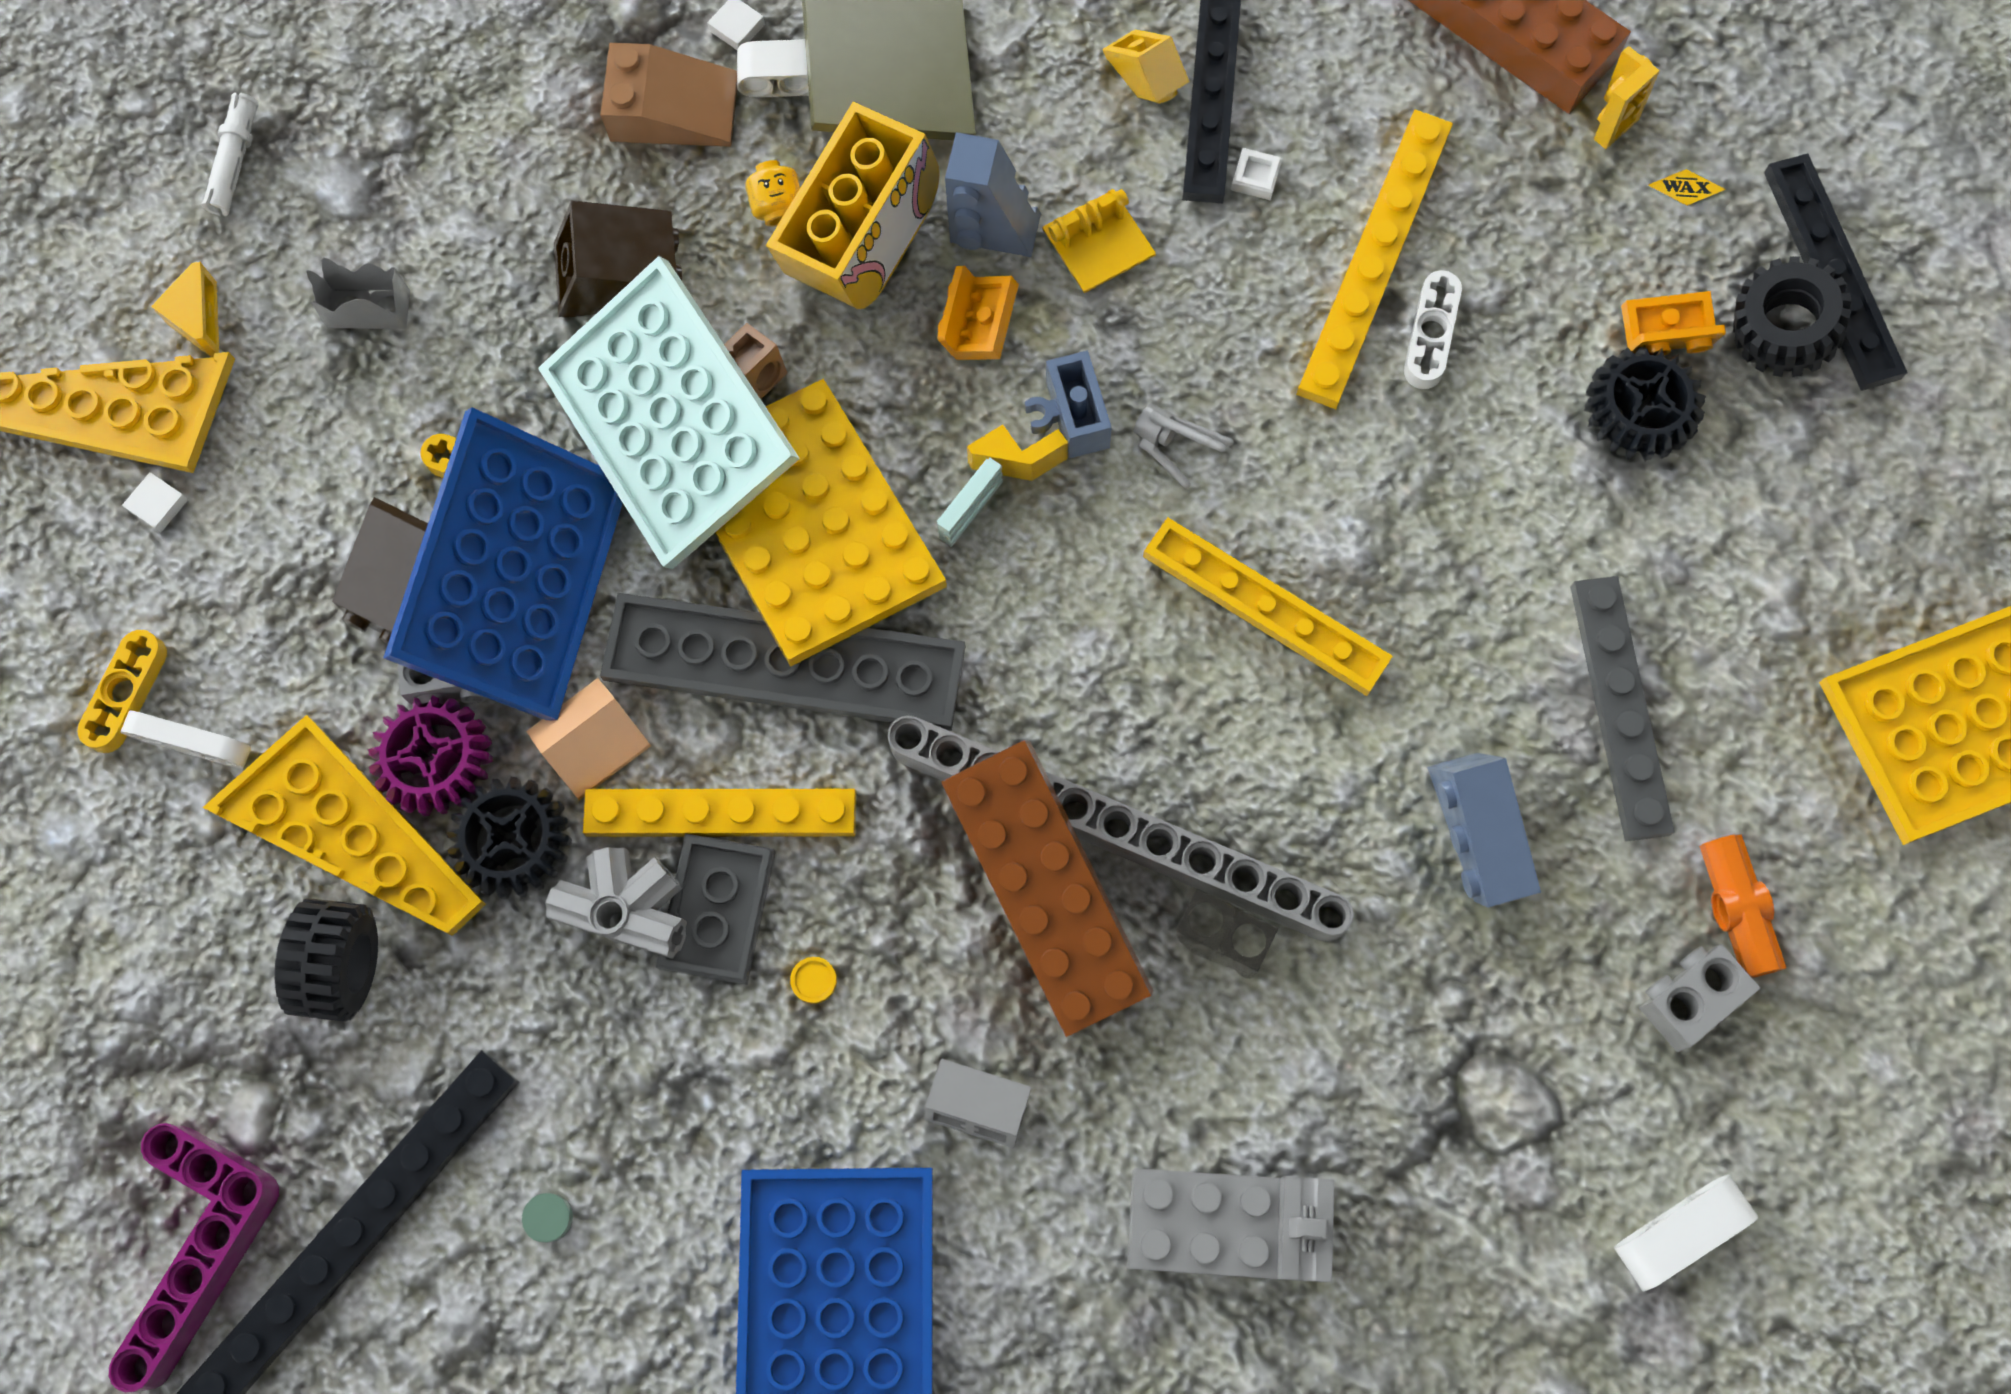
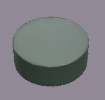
M543 1193L533 1197L526 1204L522 1213L524 1231L530 1238L538 1242L550 1243L563 1238L570 1230L573 1221L572 1208L567 1200L551 1193Z

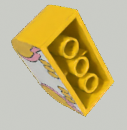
M852 102L766 244V247L783 273L856 309H864L872 304L884 289L926 219L936 197L940 171L926 134Z

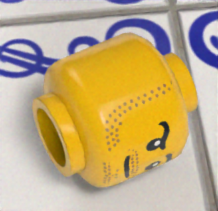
M770 160L762 162L755 167L756 172L747 178L745 188L753 216L758 220L765 221L766 226L774 227L778 226L801 186L798 175L793 168L780 166L779 161Z

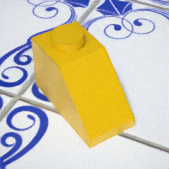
M1135 29L1102 49L1107 60L1138 98L1158 104L1164 103L1178 94L1177 89L1190 82L1172 36Z

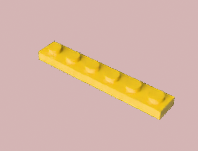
M1169 517L1166 518L1144 550L1143 557L1365 696H1368L1393 657Z
M585 789L583 834L586 837H685V834L702 837H855L856 833L855 789Z

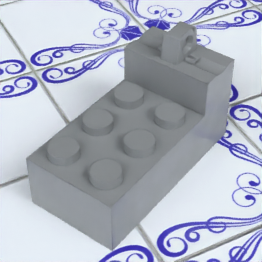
M1134 1168L1131 1182L1127 1269L1306 1282H1332L1334 1180L1288 1176L1270 1178Z

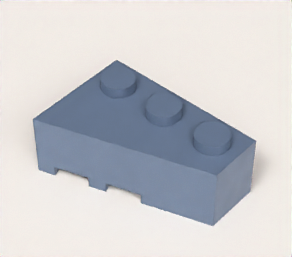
M957 132L955 134L945 175L950 243H956L960 247L969 250L983 248L1031 257L1041 212L1038 207H1031L1027 200L1029 192L1025 185H1018L1015 180L1016 169L997 139Z
M1475 753L1427 767L1450 831L1453 847L1458 854L1463 868L1461 878L1468 897L1473 898L1474 902L1489 908L1541 893L1507 759Z

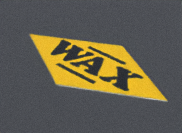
M1687 169L1647 185L1686 206L1726 190Z

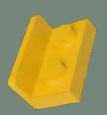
M1629 46L1620 54L1604 96V100L1608 104L1597 118L1600 124L1594 140L1605 149L1611 146L1640 119L1660 72L1646 56L1640 55Z

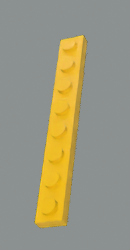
M1414 109L1296 395L1335 410L1337 409L1453 125L1452 122Z

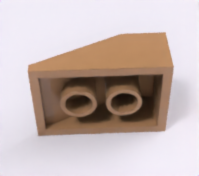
M609 43L600 115L610 142L732 146L737 98L736 70L651 44Z

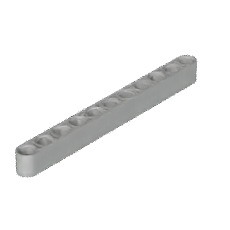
M909 715L896 719L888 731L891 752L898 762L941 781L999 753L987 746ZM906 733H916L921 737V742L913 749L901 748L898 746V740ZM946 750H956L963 756L957 765L951 767L943 766L938 761L939 756ZM1046 772L1062 807L1069 802L1076 801L1083 804L1087 809L1086 815L1081 819H1069L1080 840L1319 941L1331 942L1342 937L1353 922L1354 913L1351 904L1346 898L1337 893ZM1120 819L1127 824L1129 832L1123 837H1112L1107 834L1104 825L1109 820ZM1152 837H1163L1169 842L1171 850L1166 855H1154L1148 850L1146 842ZM1196 854L1206 855L1213 863V870L1205 874L1197 873L1191 868L1189 858ZM1237 872L1250 874L1255 880V889L1249 892L1238 890L1232 883V875ZM1279 890L1291 891L1297 897L1298 907L1293 910L1281 908L1275 900V893ZM1321 908H1332L1337 911L1341 919L1340 927L1332 929L1324 926L1319 920V910Z

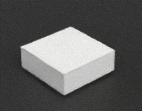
M728 0L707 22L711 33L737 50L741 44L752 40L764 27L765 21L763 15L741 0Z
M1243 148L1232 181L1231 190L1271 201L1283 158Z
M150 472L122 506L161 533L188 499Z

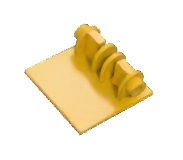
M1111 189L1104 195L1086 202L1085 205L1075 208V210L1054 219V221L1042 227V230L1083 293L1156 256V252L1125 207L1129 204V200L1123 189L1118 191Z

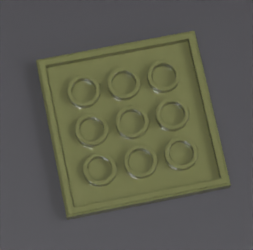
M802 0L812 131L835 132L852 102H855L926 134L927 139L954 141L956 132L976 135L963 0Z

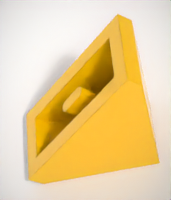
M194 262L189 265L151 307L168 326L207 355L214 357V353H219L217 281L201 262Z

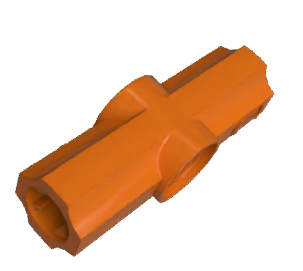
M1742 834L1729 835L1703 843L1699 847L1714 889L1711 897L1713 914L1719 927L1724 932H1728L1737 962L1752 978L1786 969L1787 967L1771 923L1774 919L1773 900L1766 885L1761 881H1757Z

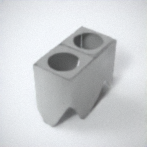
M323 257L321 260L323 278L311 270H306L315 298L311 304L327 328L406 329L410 289L395 267L385 271L374 264L365 263L358 270L350 271L342 265H337L331 259ZM369 290H393V291H374V292H372L371 296H370V293H369ZM347 296H353L358 298L349 302L342 303L336 310H334L335 304L341 298ZM393 296L395 312L387 311L378 306L377 303L385 297Z

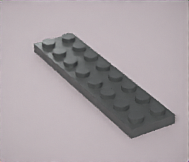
M618 593L600 677L603 681L886 722H894L902 716L909 715L952 731L966 645L964 641L866 628L790 667L759 612Z

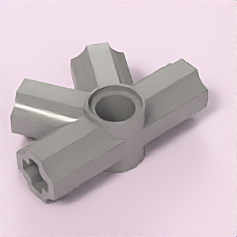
M607 847L594 850L591 855L587 856L591 889L562 880L555 887L551 888L545 902L547 906L546 917L550 920L606 937L616 944H628L671 959L682 949L687 936V921L657 911L677 894L682 887L672 873L655 857L632 876L630 855L627 849L624 847ZM622 910V919L619 924L610 928L612 916Z

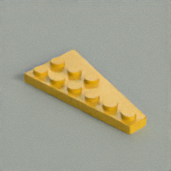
M230 352L214 353V357L194 359L191 355L177 356L175 361L150 363L147 359L80 365L78 370L60 371L56 367L41 369V373L16 375L13 371L1 372L0 431L194 473L235 358Z
M308 715L304 716L202 807L451 936L486 905L479 895L465 883L463 878L455 872L399 810L386 800L383 793L375 787L367 776Z

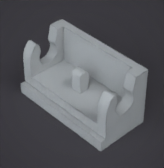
M941 1059L925 1106V1120L1014 1148L1028 1104L1031 1086Z

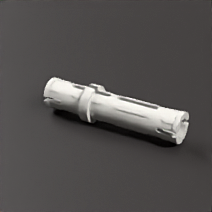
M233 93L231 95L225 123L219 126V147L215 155L208 187L201 204L204 210L221 216V214L224 216L229 215L231 200L236 188L246 148L251 146L253 140L250 132L259 103L255 98L244 93H239V95Z

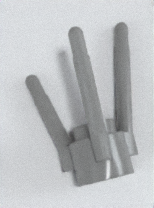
M1150 403L1142 411L1134 427V433L1142 437L1139 447L1149 452L1186 489L1190 487V481L1157 447L1159 444L1166 447L1173 440L1176 433L1219 452H1224L1226 446L1231 447L1234 443L1231 438L1179 418L1153 403Z

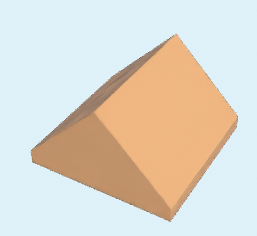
M599 678L562 704L558 720L542 719L526 731L543 757L579 800L585 797V789L597 788L651 747L644 735Z

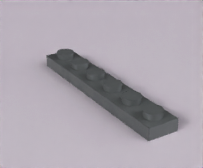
M1618 576L1574 581L1570 588L1624 840L1627 842L1670 836L1675 831Z

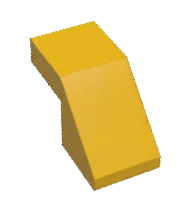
M1002 424L967 446L968 464L972 470L977 471L984 461L990 457L1002 465L1001 472L1003 476L1033 481L1067 460L1068 441L1060 430L1057 429L1022 451Z

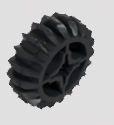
M1645 345L1638 348L1635 354L1627 347L1621 351L1618 357L1612 355L1607 358L1603 366L1596 369L1592 376L1593 382H1590L1586 388V396L1589 398L1585 403L1584 411L1592 413L1588 420V427H1600L1597 441L1609 438L1613 441L1610 446L1611 452L1618 450L1619 447H1623L1626 449L1627 459L1633 458L1637 451L1640 452L1644 462L1650 460L1655 453L1663 459L1672 450L1676 452L1681 450L1686 445L1687 440L1692 439L1698 432V425L1703 420L1705 413L1701 407L1705 403L1706 396L1697 393L1701 388L1702 380L1689 379L1692 373V366L1680 368L1677 365L1679 354L1668 360L1664 358L1663 348L1650 355ZM1650 394L1652 396L1651 399L1644 407L1642 412L1639 413L1637 411L1638 408L1645 400V398Z
M511 776L505 788L499 779H492L491 792H487L482 786H475V794L478 796V799L472 802L468 798H461V804L467 809L464 815L460 813L451 814V820L460 825L459 829H452L446 832L447 838L457 843L447 849L448 856L452 859H459L453 866L455 872L459 875L467 874L465 883L471 888L480 885V893L488 897L496 890L498 897L503 900H507L510 897L513 888L519 897H526L528 893L527 884L529 883L537 890L544 889V882L540 877L545 873L552 878L558 877L557 870L551 865L554 861L560 863L567 862L568 856L558 849L559 847L572 844V838L567 834L561 833L571 826V822L567 817L560 816L565 809L560 801H552L554 794L548 788L538 791V784L533 780H528L522 786L521 781L517 777ZM508 806H524L521 810L516 808L513 813L503 818L492 815L496 811ZM540 817L543 832L541 843L536 851L531 844V835L537 828L535 822ZM484 826L488 837L481 849L483 854L479 858L477 840L481 827ZM500 827L506 833L510 832L516 835L515 840L523 848L519 849L513 843L509 844L502 840L504 836L496 828ZM513 858H522L527 861L524 865L513 870L494 871L498 865L503 867Z

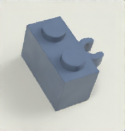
M1088 350L1046 361V385L1051 400L1043 397H1032L1025 401L1026 413L1039 411L1044 414L1042 419L1031 422V432L1033 434L1044 433L1051 428L1053 423L1058 422L1061 433L1068 441L1069 459L1109 449L1112 427Z

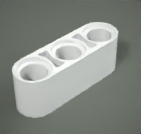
M805 39L751 41L741 44L737 49L738 91L745 96L756 98L809 96Z
M1727 1174L1705 1185L1616 1244L1614 1249L1641 1290L1647 1291L1665 1282L1750 1226L1758 1219V1216L1731 1176Z

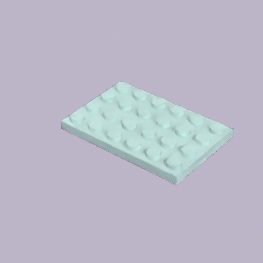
M660 256L650 263L538 368L658 560L665 568L674 569L800 459L669 261Z

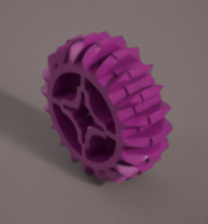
M432 695L426 707V704H421L419 698L414 697L412 710H408L404 705L397 704V712L400 716L395 720L389 716H383V722L388 726L385 732H373V738L381 744L380 746L367 749L369 756L378 760L368 767L372 775L379 777L375 782V787L381 792H387L386 800L391 804L401 803V809L407 813H412L418 808V812L421 815L430 816L435 806L439 813L448 814L449 801H453L458 807H464L461 804L462 794L468 791L470 794L476 795L474 781L476 779H488V773L480 768V766L493 762V756L483 751L492 745L491 738L488 735L482 734L486 729V725L480 719L474 720L475 713L469 707L460 709V703L452 698H449L442 706L439 703V698ZM447 725L458 729L461 738L454 740L450 737L439 738V735L433 731L432 726ZM413 736V740L410 743V745L404 748L407 741ZM434 747L438 752L436 755L432 754L434 759L429 761V765L424 759L425 757H430L428 752ZM459 762L455 771L448 777L450 768ZM408 771L412 774L422 773L423 777L429 781L430 787L406 785L401 773Z

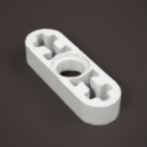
M1439 270L1428 275L1420 292L1404 366L1406 380L1410 385L1418 389H1430L1436 386L1446 368L1462 292L1459 278L1449 271ZM1437 286L1445 288L1446 296L1441 309L1433 308L1437 297ZM1427 321H1435L1443 327L1444 335L1439 338H1430L1423 333L1421 325ZM1425 351L1432 352L1428 374L1421 373V366H1419Z
M136 711L128 712L120 731L128 737L148 744L238 769H244L252 748L241 741Z

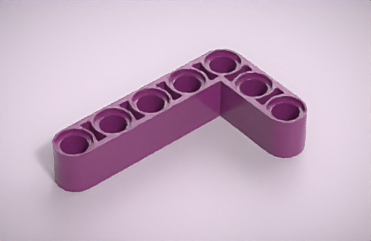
M163 1123L151 1127L144 1134L141 1141L142 1156L151 1166L211 1201L111 1360L108 1373L110 1382L117 1390L125 1393L153 1390L162 1386L168 1380L279 1197V1185L271 1174L196 1130L185 1126ZM175 1135L178 1140V1147L173 1156L168 1158L166 1144ZM214 1158L217 1163V1171L215 1176L207 1181L204 1176V1168L206 1163ZM253 1180L257 1187V1193L254 1200L247 1205L243 1199V1190L248 1182ZM223 1224H226L230 1231V1237L225 1246L221 1248L216 1241V1234L218 1229ZM198 1267L202 1273V1283L197 1291L194 1292L190 1287L189 1278L192 1271ZM170 1311L175 1319V1326L170 1335L167 1336L162 1329V1321L164 1316ZM142 1356L146 1361L147 1371L144 1378L140 1381L135 1374V1364Z

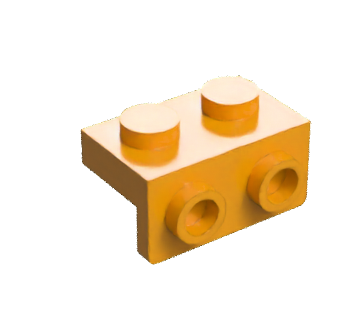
M965 265L955 267L952 282L948 286V298L943 317L938 324L937 338L956 360L1001 358L1019 286L1018 282L1012 276L975 277Z
M1711 291L1626 300L1621 305L1627 347L1634 354L1638 348L1644 345L1650 355L1660 351L1661 348H1663L1664 356L1671 353V350L1686 348V352L1690 354L1701 353L1712 349L1713 344L1726 334L1725 325H1716Z

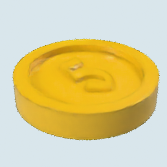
M807 957L798 962L793 968L790 984L794 994L800 1000L810 1004H817L827 1000L834 993L837 985V975L832 965L825 959Z

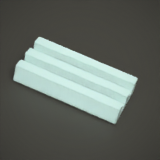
M990 457L984 461L937 520L940 540L950 547L953 546L1002 484V465Z

